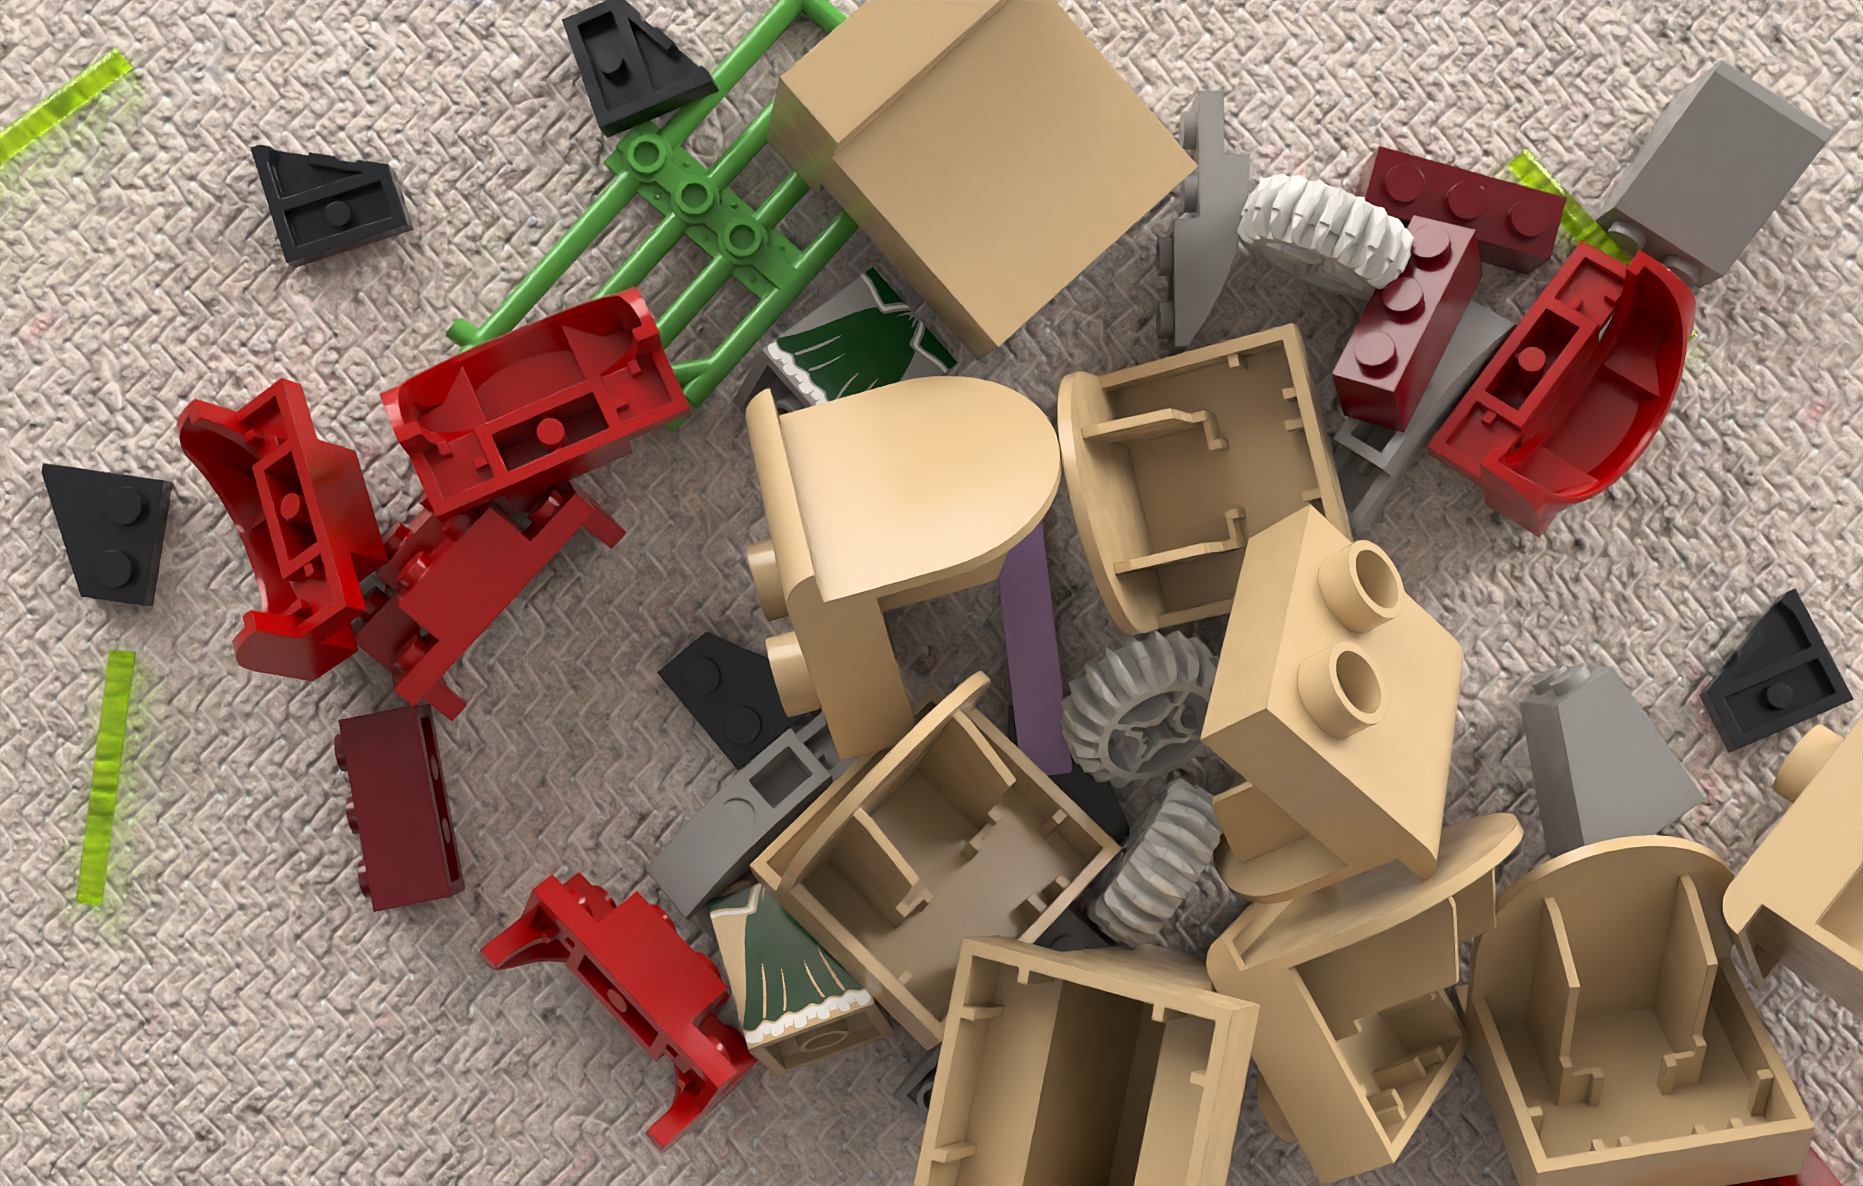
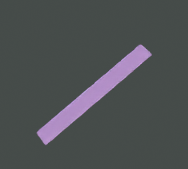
M1041 520L1030 534L1008 551L998 577L1018 748L1046 775L1070 773L1072 771L1071 753L1062 736V727L1059 722L1063 717L1060 702L1064 699Z

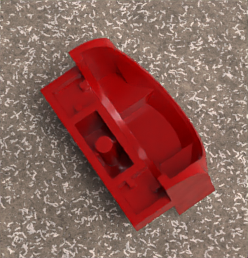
M1581 240L1428 443V454L1482 487L1486 505L1540 538L1560 511L1597 496L1617 482L1635 464L1653 440L1670 409L1682 376L1687 343L1693 334L1696 300L1693 293L1671 270L1641 250L1638 251L1627 266ZM1610 320L1604 334L1602 335L1599 341V333Z
M636 286L620 293L579 304L505 333L444 360L412 376L396 387L380 393L384 409L396 438L409 455L433 512L440 522L503 495L510 505L516 504L633 453L630 440L691 415L690 406L662 348L660 332Z
M280 378L238 411L194 399L184 408L177 419L176 428L180 445L186 457L212 486L231 517L253 568L261 600L262 612L251 609L242 617L245 627L232 640L236 661L241 667L251 671L313 682L359 651L351 626L352 620L367 611L359 582L389 562L357 453L354 450L317 439L302 385L284 378Z
M572 479L513 505H510L503 495L442 522L436 518L424 493L419 500V504L424 509L416 516L412 523L407 527L400 521L382 538L389 562L376 570V576L386 583L385 590L382 591L377 586H374L363 596L367 611L355 618L356 621L351 626L357 645L392 673L393 690L412 706H415L423 698L452 722L467 706V703L447 686L442 676L574 533L582 526L597 536L610 549L624 537L626 531ZM528 513L527 518L532 523L524 529L509 515ZM418 624L429 632L425 638L419 634Z
M580 872L563 885L552 874L532 889L521 918L480 949L479 957L494 971L511 969L535 962L566 963L567 968L655 1062L665 1054L673 1062L675 1069V1093L672 1106L645 1133L661 1154L682 1139L734 1091L758 1061L750 1053L744 1036L731 1025H724L717 1018L731 997L726 992L729 987L721 980V974L717 966L705 954L695 952L677 934L670 916L659 906L650 905L638 891L617 907L613 898L605 889L598 885H591Z

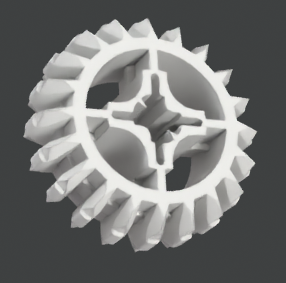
M1284 174L1261 179L1255 191L1251 192L1250 197L1246 201L1240 215L1242 220L1237 230L1245 247L1252 250L1256 258L1267 261L1271 268L1281 270L1288 274L1290 278L1299 279L1310 287L1315 286L1324 289L1331 295L1337 293L1351 300L1360 298L1367 302L1370 301L1376 288H1385L1389 282L1397 279L1399 274L1403 273L1411 256L1410 249L1414 239L1399 219L1388 216L1384 208L1373 206L1366 202L1364 197H1356L1347 193L1342 187L1334 188L1328 186L1321 180L1313 182L1300 175L1288 177Z
M1153 630L1144 641L1140 642L1129 636L1126 645L1116 651L1106 647V657L1098 663H1085L1086 676L1070 681L1071 695L1060 702L1063 710V717L1059 720L1062 727V736L1076 764H1080L1083 771L1092 775L1097 783L1110 781L1117 789L1124 787L1130 781L1138 788H1141L1150 778L1158 777L1164 782L1168 773L1177 768L1187 771V762L1195 756H1207L1206 745L1200 740L1219 657L1213 656L1208 646L1202 644L1197 637L1185 638L1179 630L1170 633L1166 637Z
M1178 778L1163 786L1158 795L1151 799L1144 811H1141L1137 820L1129 829V836H1124L1119 846L1122 849L1105 866L1102 874L1095 882V888L1089 895L1087 916L1098 925L1101 932L1116 942L1120 940L1129 947L1134 948L1150 941L1155 933L1160 932L1168 918L1173 916L1180 903L1186 899L1194 883L1200 879L1201 872L1211 860L1214 849L1220 843V835L1223 833V830L1211 805L1214 797L1212 794L1199 785H1192Z

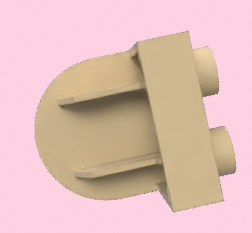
M1294 323L1100 376L1079 371L1063 377L1058 392L1057 413L1060 449L1069 498L1091 573L1110 615L1120 628L1121 637L1134 636L1230 613L1248 539L1310 504L1349 541L1354 543L1303 330Z
M932 376L909 379L780 416L778 415L770 388L758 393L748 404L745 422L771 539L746 546L748 561L760 604L767 621L770 622L789 616L794 629L791 632L766 638L770 666L786 716L790 718L822 708L838 757L842 761L895 746L916 726L885 612L997 580L1008 551L1032 532L1053 503L1061 480L1062 462L1060 447L1050 420L1035 403L1009 387L979 378Z
M1311 504L1248 539L1200 740L1238 772L1229 790L1214 796L1211 804L1223 830V833L1220 835V843L1213 851L1216 871L1221 880L1236 894L1251 902L1257 901L1262 904L1280 903L1302 897L1396 859H1399L1423 881L1435 873L1464 661V652L1459 642L1404 591L1401 577L1388 555L1370 541L1358 540L1352 543Z
M978 671L970 676L946 698L932 685L911 706L916 726L897 745L861 755L749 865L752 873L767 892L927 1051L943 1040L963 938L1000 935L1033 944L1122 849L976 708V705L992 682L982 671Z
M1862 716L1845 738L1822 724H1818L1808 731L1793 748L1773 783V791L1791 803L1781 820L1729 884L1724 894L1722 906L1726 923L1750 983L1758 991L1779 964H1782L1863 1020Z
M1492 813L1441 828L1437 867L1435 873L1427 880L1423 881L1399 859H1396L1290 901L1262 904L1255 901L1210 946L1206 965L1209 978L1217 993L1260 1004L1251 1056L1259 1069L1256 1079V1090L1261 1111L1270 1128L1280 1139L1288 1143L1298 1142L1321 1185L1394 1164L1471 1045L1472 1041L1447 997L1444 988L1455 985L1460 980L1458 943L1492 931L1497 927L1495 917V866L1516 848L1524 834L1523 828L1514 814Z
M1656 835L1622 837L1580 847L1545 862L1508 887L1496 899L1495 917L1497 927L1492 931L1473 938L1468 984L1454 987L1457 1013L1472 1041L1469 1051L1519 1186H1726L1802 1173L1816 1127L1730 958L1733 938L1726 923L1722 905L1725 891L1735 876L1728 864L1711 849L1686 839Z

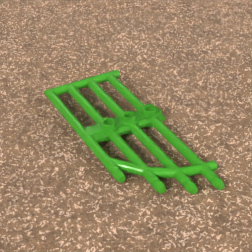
M778 0L711 73L719 92L679 108L661 129L651 120L636 126L634 129L631 128L615 146L616 149L603 162L617 176L616 179L478 329L464 318H459L451 325L446 333V337L461 347L455 355L512 331L629 201L638 194L665 218L591 300L620 293L634 286L637 287L683 235H686L712 260L655 322L660 332L663 350L672 343L731 276L760 300L709 358L670 364L690 406V410L698 408L860 227L842 209L811 245L802 252L775 229L810 189L794 169L756 211L728 188L730 183L768 143L766 134L775 97L709 170L680 145L801 12L807 15L827 34L831 33L848 17L828 0ZM691 415L667 424L665 427L673 432L682 426Z

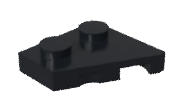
M606 0L562 19L598 126L607 138L719 92L717 84L709 71L702 65L699 67L678 49L674 41L657 27H652L644 20L641 13L626 0Z
M1796 588L1782 594L1775 600L1699 694L1728 753L1854 700Z

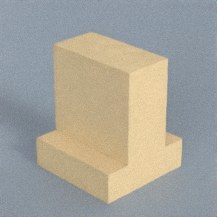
M867 0L779 77L766 139L816 195L826 188L977 361L1004 343L1198 167L1056 0Z
M1000 935L964 937L914 1186H1227L1252 1058L1251 1050L1260 1004L1217 993L1208 975L1206 958L1149 943H1144L1134 948L1124 945L1060 952Z

